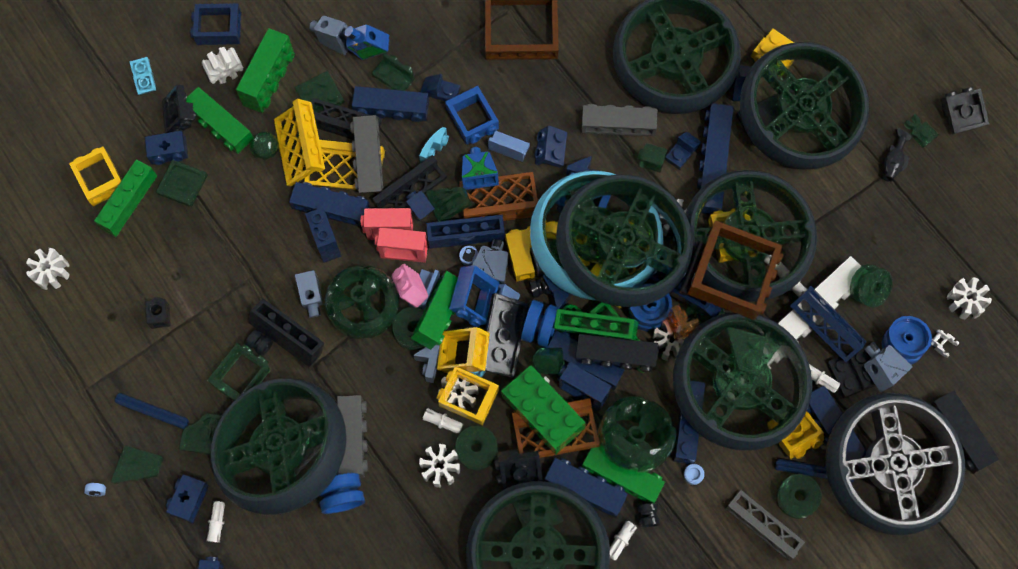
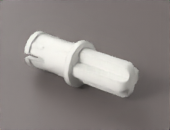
M809 364L811 377L816 382V385H825L828 390L835 393L840 383L826 375L825 371L821 372Z
M427 408L423 416V420L437 425L440 429L443 427L455 433H459L462 429L463 424L447 417V414L442 415Z
M214 502L211 520H208L210 524L207 541L220 543L222 524L225 523L222 522L224 502Z
M626 521L618 535L614 536L615 540L610 546V558L612 560H616L623 548L628 546L630 537L637 529L633 523Z

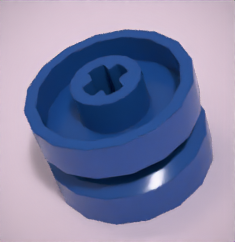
M653 283L643 284L634 291L647 290L658 285ZM668 293L666 296L650 304L628 307V318L635 319L640 330L648 332L655 331L656 327L660 329L662 323L669 318L672 308L671 296Z
M533 300L525 320L521 340L531 343L538 332V346L547 348L556 330L554 329L556 313L560 307L550 304L546 308L545 314L542 315L544 310L543 302Z
M902 316L896 319L883 335L882 349L888 345L892 346L912 365L918 362L931 346V330L919 318Z
M347 473L335 476L330 485L319 495L325 497L320 501L323 514L347 511L365 503L363 491L356 490L361 486L359 474Z

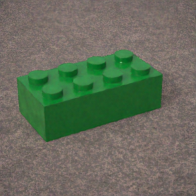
M268 28L236 89L243 106L263 113L265 108L269 107L272 94L278 90L281 77L285 76L286 67L294 58V51L288 35Z
M532 365L501 391L502 398L555 455L585 429V421Z

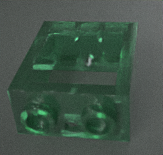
M236 343L207 381L217 390L235 401L247 390L259 385L271 369L267 365L269 362L260 355L257 358L252 354L253 350L245 344L240 346ZM242 355L261 369L242 394H239L221 380Z

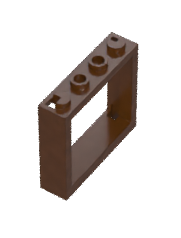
M485 0L486 60L558 59L557 0ZM491 5H552L553 44L491 45Z
M715 220L687 295L756 320L758 315H763L767 304L764 303V300L771 293L772 287L769 285L771 281L775 280L778 270H775L776 264L779 265L783 254L780 253L782 245ZM718 236L771 255L756 304L701 284Z

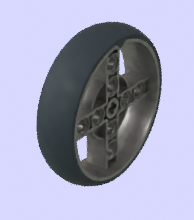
M881 393L866 397L856 402L840 416L828 439L825 466L832 492L843 509L852 518L872 530L890 535H910L924 531L940 522L951 511L960 496L965 479V458L959 437L942 413L919 398L901 393ZM897 410L904 411L923 423L933 435L938 447L921 449L913 439L902 435ZM871 412L877 439L869 446L865 458L846 461V446L851 431L865 415ZM885 419L889 422V427L885 426ZM889 439L893 442V448L889 446ZM931 453H932V454L934 455V457H935V461H934V462L931 460V457H930ZM912 456L916 459V465L912 463ZM874 462L879 466L878 471L874 468ZM855 465H858L860 468L859 474L855 472ZM943 466L942 483L938 495L931 506L919 514L914 487L922 480L926 468ZM869 477L875 486L888 492L894 519L882 516L870 509L859 498L850 480ZM898 479H899V480L901 481V483H902L901 488H899L898 485H897V480H898ZM902 499L906 502L905 509L901 505Z

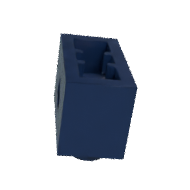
M182 131L145 137L147 158L151 164L162 165L165 162H180L188 158L186 137Z
M182 475L181 479L179 478L175 484L176 491L173 498L171 497L167 502V513L193 523L209 485L192 477ZM189 496L190 498L189 500L184 501L183 497Z

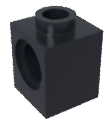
M156 297L152 298L151 301H145L147 324L151 329L171 326L170 307L165 299ZM157 309H162L159 315H154Z

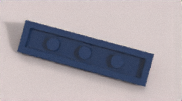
M812 286L805 290L791 304V307L845 362L864 347L866 341ZM804 299L810 305V311H803L798 304ZM813 315H820L824 319V325H817L813 321ZM827 329L835 330L838 333V339H831L827 335ZM841 343L849 344L854 350L846 355L841 350Z

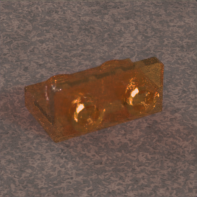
M679 305L671 307L666 319L675 340H685L699 324L698 319L686 322L688 320L684 310H681Z

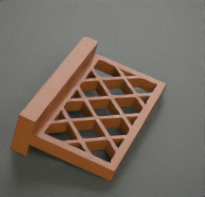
M533 172L498 176L499 185L494 186L490 192L483 188H475L471 195L463 190V182L459 181L464 219L503 215V221L532 217L538 203ZM522 179H530L531 183L525 187L520 184V181ZM509 181L513 185L507 190L501 186L503 182ZM516 186L523 190L519 196L512 193ZM497 189L505 193L500 199L493 195ZM479 191L486 195L482 201L474 197ZM528 193L533 197L534 201L526 202L522 198ZM507 196L515 199L511 204L503 202ZM489 198L497 202L494 206H487L485 204ZM471 200L478 204L473 209H467L466 206Z
M584 399L568 402L570 407L580 417L589 415L590 421L581 434L573 439L575 440L573 445L565 446L556 455L600 447L591 400ZM516 412L512 413L519 454L523 453V448L529 443L536 448L534 451H541L539 452L540 458L555 455L552 450L542 448L544 444L542 440L539 445L530 440L535 434L533 430L527 438L521 435L519 428L530 427ZM587 432L594 437V442L586 443L581 439Z

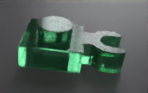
M916 114L911 118L914 123H911L908 119L904 123L906 128L913 130L911 134L922 148L939 135L927 122L921 124L920 118Z

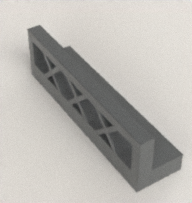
M742 490L738 492L726 507L728 512L789 562L794 559L799 549L805 543V541ZM740 497L747 501V510L737 503ZM752 512L762 513L764 523L757 520L752 515ZM768 525L778 526L780 536L773 533L768 528ZM784 538H792L798 545L793 549L785 542Z

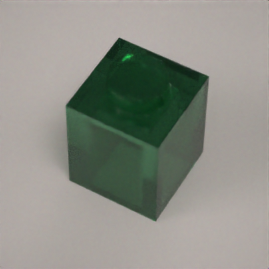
M646 143L644 149L640 148L637 159L640 160L639 167L661 173L667 149Z
M539 348L533 356V366L536 367V371L539 374H559L562 367L565 366L562 348Z

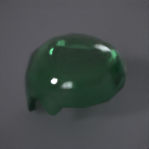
M259 132L251 140L250 151L255 158L267 160L274 157L279 150V141L272 133Z

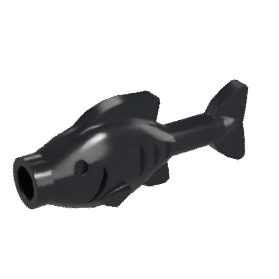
M899 127L895 129L898 138L896 147L891 145L888 150L889 153L883 158V179L888 182L894 181V178L907 167L909 156L903 155L902 150L905 142L912 139L913 135Z

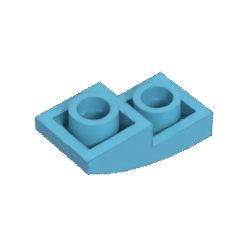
M148 57L130 61L138 95L156 91Z
M445 127L439 129L427 141L419 155L420 163L430 156H434L435 150L441 152L442 147L447 145L449 136Z

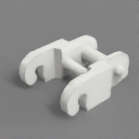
M936 330L937 335L932 339L931 345L935 346V350L943 357L948 358L949 353H944V343L949 341L953 345L958 346L959 342H955V338L949 333L946 335L942 330ZM940 337L944 339L941 344L937 342Z

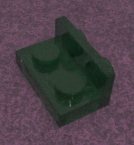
M384 53L382 55V62L372 72V76L392 90L406 91L415 80L413 69L406 64H401L395 56Z

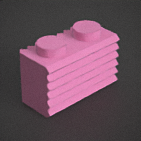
M402 264L394 271L391 277L400 298L418 308L428 298V293L419 273H416L406 264Z

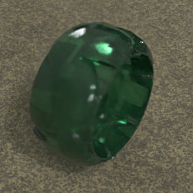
M355 265L342 270L333 278V282L328 286L325 294V309L331 323L340 333L354 339L374 338L381 335L394 323L399 312L400 301L394 282L384 271L369 265L367 267ZM357 282L363 284V286L357 285L352 288L351 297L344 295L343 291L348 286ZM380 288L385 295V307L381 309L382 313L370 306V296L374 295ZM354 305L356 309L363 311L364 322L359 321V324L351 322L343 316L341 311Z
M629 396L619 399L606 410L599 424L598 440L600 446L605 449L606 457L616 466L625 470H637V473H645L658 468L669 457L675 446L676 429L672 427V419L662 406L654 401L645 400L642 397ZM629 420L634 423L637 422L639 427L633 426L628 431L619 425L617 421ZM651 432L653 434V438L658 444L657 448L653 449L644 441L646 433Z

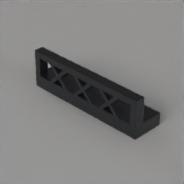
M315 98L311 100L313 108L315 105H318L324 109V111L319 113L314 112L317 129L355 140L354 133H351V126L347 118L352 116H371ZM338 111L341 116L333 118L329 113ZM378 118L379 128H380V125H381V123H382V119H381V118Z
M432 155L372 198L374 206L377 209H383L387 204H393L395 208H407L405 202L398 201L402 193L411 194L415 191L413 190L414 185L419 182L425 183L424 189L421 190L425 195L447 179V176L439 168L437 160ZM434 170L440 175L436 180H428L429 174Z

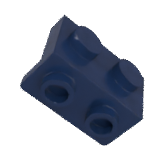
M548 125L538 132V143L535 151L536 165L547 163L558 168L564 166L566 131Z

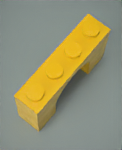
M570 217L569 238L572 250L582 267L589 266L591 259L580 218ZM550 221L542 225L544 239L556 240L558 222ZM530 226L525 230L519 231V229H514L505 234V240L516 282L534 278L535 271L530 255V248H532Z

